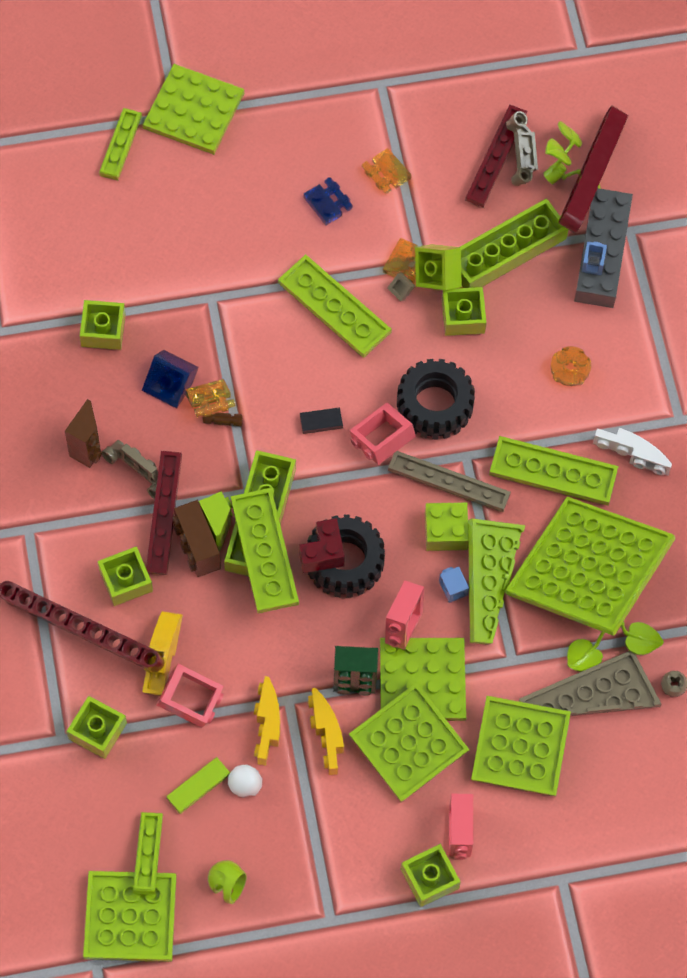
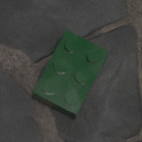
M335 646L333 691L343 695L350 694V692H356L364 696L375 693L378 648Z

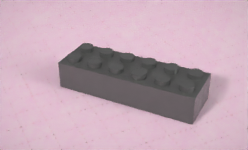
M597 188L590 205L574 302L614 308L633 194ZM587 242H600L607 245L602 275L582 272ZM589 256L588 263L598 264L599 258Z

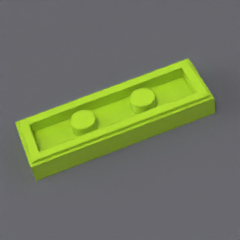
M216 757L166 797L178 813L181 814L225 780L230 772Z

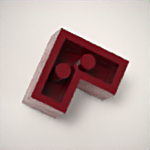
M337 518L316 522L318 541L299 544V556L303 573L344 566L345 556Z

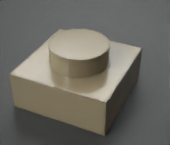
M398 273L388 286V289L400 301H405L415 285L403 273Z

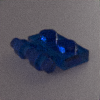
M331 177L325 180V184L328 186L326 189H323L319 184L304 193V199L325 225L342 216L340 208L345 207L347 211L353 208L348 195L343 194L340 190V185L336 181L334 182ZM333 194H334V195L337 197V199H338V200L335 201V202H334V201L331 199V197H330V196L333 195Z

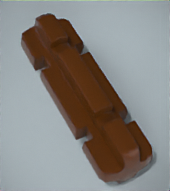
M205 411L203 413V423L211 424V422H214V424L218 425L233 424V426H242L243 416L241 414H234L232 416L231 413L219 412L212 414V412Z

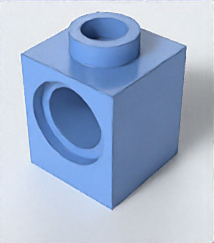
M449 567L443 570L439 577V583L448 602L450 603L468 596L469 586L460 567L454 569Z

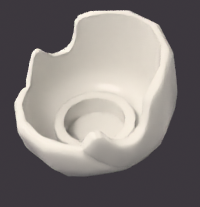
M239 765L228 775V786L231 792L239 797L255 796L262 787V777L259 771L250 765Z

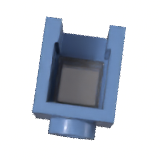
M587 242L582 272L602 275L607 245L600 242Z

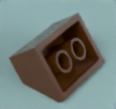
M87 399L66 428L65 436L69 457L90 468L93 463L99 461L102 453L92 403Z

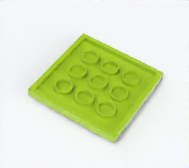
M173 64L143 123V129L214 155L242 100L245 90Z
M380 638L381 709L417 682L447 721H466L464 638H410L405 650L392 647L385 643V638Z
M417 682L349 733V736L401 803L469 751L466 744Z
M486 696L471 780L556 797L571 711Z
M89 871L83 958L89 960L172 962L176 873H157L155 895L133 894L135 872Z

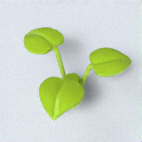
M561 121L558 122V127L561 133L570 140L569 146L564 151L563 147L551 138L547 142L545 154L552 155L558 159L557 162L543 173L547 181L553 185L560 178L565 180L567 177L579 174L581 171L577 169L565 174L567 169L564 164L567 166L571 165V159L567 153L574 144L580 148L582 141L573 129Z
M624 622L620 626L623 633L627 635L625 640L626 647L636 655L649 654L664 643L660 634L645 623H632L629 627V632L626 630ZM601 631L594 645L586 639H578L572 642L567 652V666L572 670L582 672L600 664L603 654L596 648L599 646L605 632Z

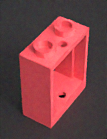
M385 403L350 430L352 445L356 449L360 448L368 460H373L378 465L416 437L413 424L389 403ZM387 421L397 431L375 447L365 437Z
M408 581L403 582L386 616V644L405 650L423 613L424 586Z
M177 664L173 668L156 705L202 728L207 723H211L215 712H213L215 704L219 705L224 695L221 693L223 686ZM181 676L213 691L203 716L171 700Z
M451 794L449 804V856H454V859L463 860L471 857L473 848V794Z

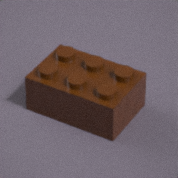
M198 500L175 507V516H172L173 528L176 535L180 536V545L183 553H187L189 559L187 561L191 572L195 571L198 578L220 570V553Z

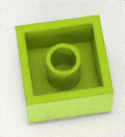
M435 244L415 247L416 287L439 290L462 287L461 247Z
M483 287L443 290L442 309L445 336L485 334L487 322Z
M84 300L80 328L81 347L121 350L126 315L124 303Z
M467 502L426 503V551L468 550Z
M137 546L97 561L100 574L114 606L153 592L152 581Z
M88 696L66 731L68 739L106 759L127 724L126 715Z
M441 844L401 863V871L420 908L460 888L461 881Z

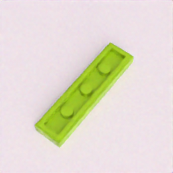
M123 108L99 171L100 176L119 180L142 118L141 112Z
M141 812L133 894L155 895L163 813Z

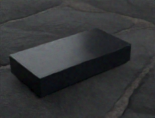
M340 407L300 413L303 434L343 429Z

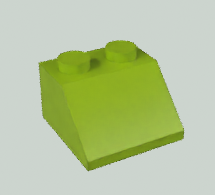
M222 491L199 501L219 551L230 529L231 517L233 516L230 499L224 497Z

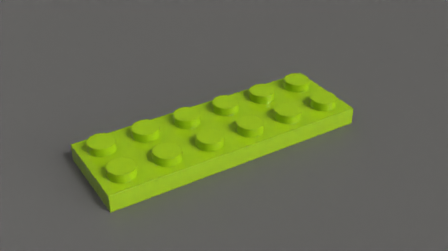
M306 254L278 279V284L363 358L392 332V329Z
M499 436L489 475L609 506L619 466Z
M268 488L230 496L257 613L299 605L272 489Z

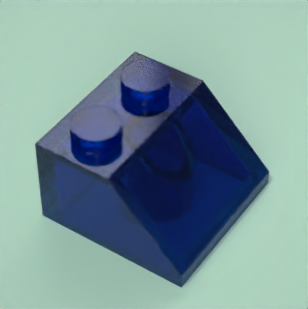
M162 350L154 355L141 391L178 408L192 386L199 367L166 350Z

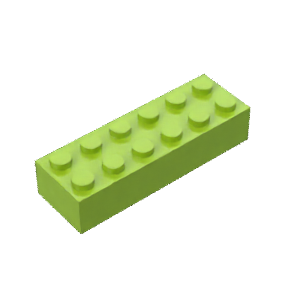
M547 198L460 246L463 288L483 287L567 239L568 229L558 224L560 215Z
M256 450L244 493L271 488L281 525L296 471V459ZM235 522L224 561L225 571L249 576Z

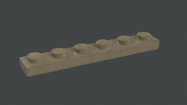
M399 451L394 453L388 467L390 472L500 512H504L511 493L510 491Z

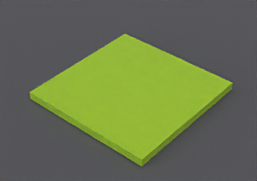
M566 497L506 588V595L615 636L675 541V535Z

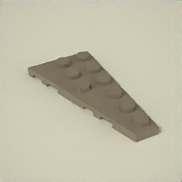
M630 651L519 699V702L571 711L570 716L655 708L662 705L638 658Z

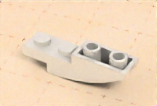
M597 428L593 444L599 448L611 449L620 455L631 456L629 463L633 464L636 468L649 469L658 475H669L672 463L650 442L621 428L618 429L617 435Z

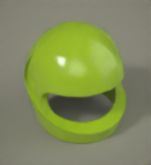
M223 860L214 864L210 869L208 883L214 893H219L223 889L224 901L233 904L240 897L244 889L247 875L238 864L233 861Z

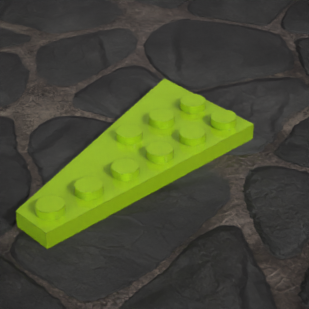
M473 518L468 520L470 643L485 645L493 643L499 622L498 614L504 604V593L511 579L515 564L514 557L516 550L520 547L521 542L519 539L521 533L524 532L525 525Z

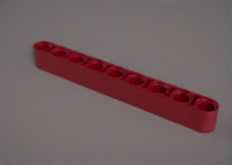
M612 105L602 120L558 221V224L573 233H577L585 219L629 116Z
M11 581L0 583V597L8 604L151 672H158L163 668L164 659L156 650ZM13 589L12 594L6 596L7 591ZM30 597V602L24 605V600ZM48 605V610L45 613H41L42 608ZM62 614H66V618L59 622V617ZM84 622L83 628L77 630V625ZM102 631L101 636L95 639L96 632ZM120 639L119 645L112 647L113 642ZM138 648L137 654L131 656L132 649ZM156 656L155 663L149 665V659Z

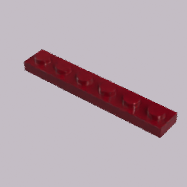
M509 105L466 195L465 201L484 208L515 142L514 132L507 128L506 122L518 111L525 113L527 116L526 110Z
M161 451L146 564V570L151 574L167 575L174 524L172 516H175L174 508L176 507L182 461L181 452Z

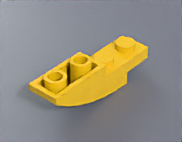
M162 611L159 616L149 647L156 650L163 657L164 666L158 672H151L144 668L146 675L143 693L159 696L162 694L168 681L172 656H175L182 614ZM156 656L149 659V665L155 663Z
M268 676L264 677L263 683H259L258 695H261L260 703L256 702L254 708V715H257V723H262L259 726L258 732L261 742L255 746L254 757H257L259 765L265 766L270 746L278 747L280 738L279 704L274 686Z
M312 688V696H308L309 709L313 708L314 716H310L311 729L315 728L316 735H321L322 748H326L327 756H323L324 769L328 768L329 775H337L338 764L336 754L344 753L341 729L327 700L316 688Z

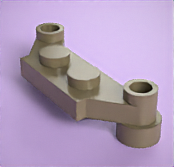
M521 111L513 114L506 122L507 128L514 132L517 172L511 178L512 184L515 186L530 182L533 178L532 172L538 170L535 132H531L526 126L528 119L526 114Z
M117 440L111 446H107L102 451L104 459L113 464L121 458L152 484L147 491L155 499L158 471L154 462L149 459L146 460L141 456L139 450L135 447L131 448L128 444L124 445L120 440Z

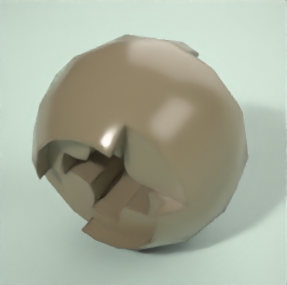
M679 671L666 673L661 680L664 693L670 697H678L684 694L687 690V678ZM671 682H678V686H671Z

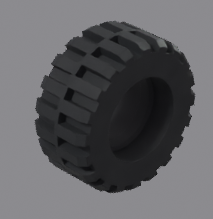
M427 359V363L420 361L416 363V368L411 366L400 379L397 392L398 412L413 424L415 434L417 432L421 433L420 437L427 438V436H432V439L438 440L439 436H443L444 439L449 438L450 433L453 432L456 435L460 432L461 427L465 428L472 416L475 400L474 385H472L470 376H465V370L462 367L456 368V363L451 361L449 364L445 363V359H439V361ZM438 387L448 391L453 396L455 402L448 409L432 411L426 409L418 402L417 395L424 389Z
M344 514V518H338V515L332 516L331 519L337 518L342 543H351L358 546L365 554V559L361 565L354 569L341 570L331 568L308 572L310 579H314V584L317 588L322 586L324 593L330 594V592H333L334 597L340 598L341 594H344L346 598H351L354 593H357L358 596L362 595L365 588L368 590L373 588L374 582H378L381 577L385 560L383 538H380V533L376 528L372 530V524L369 521L362 522L361 517L355 516V519L347 514ZM316 527L312 530V535H309L307 543L318 541Z

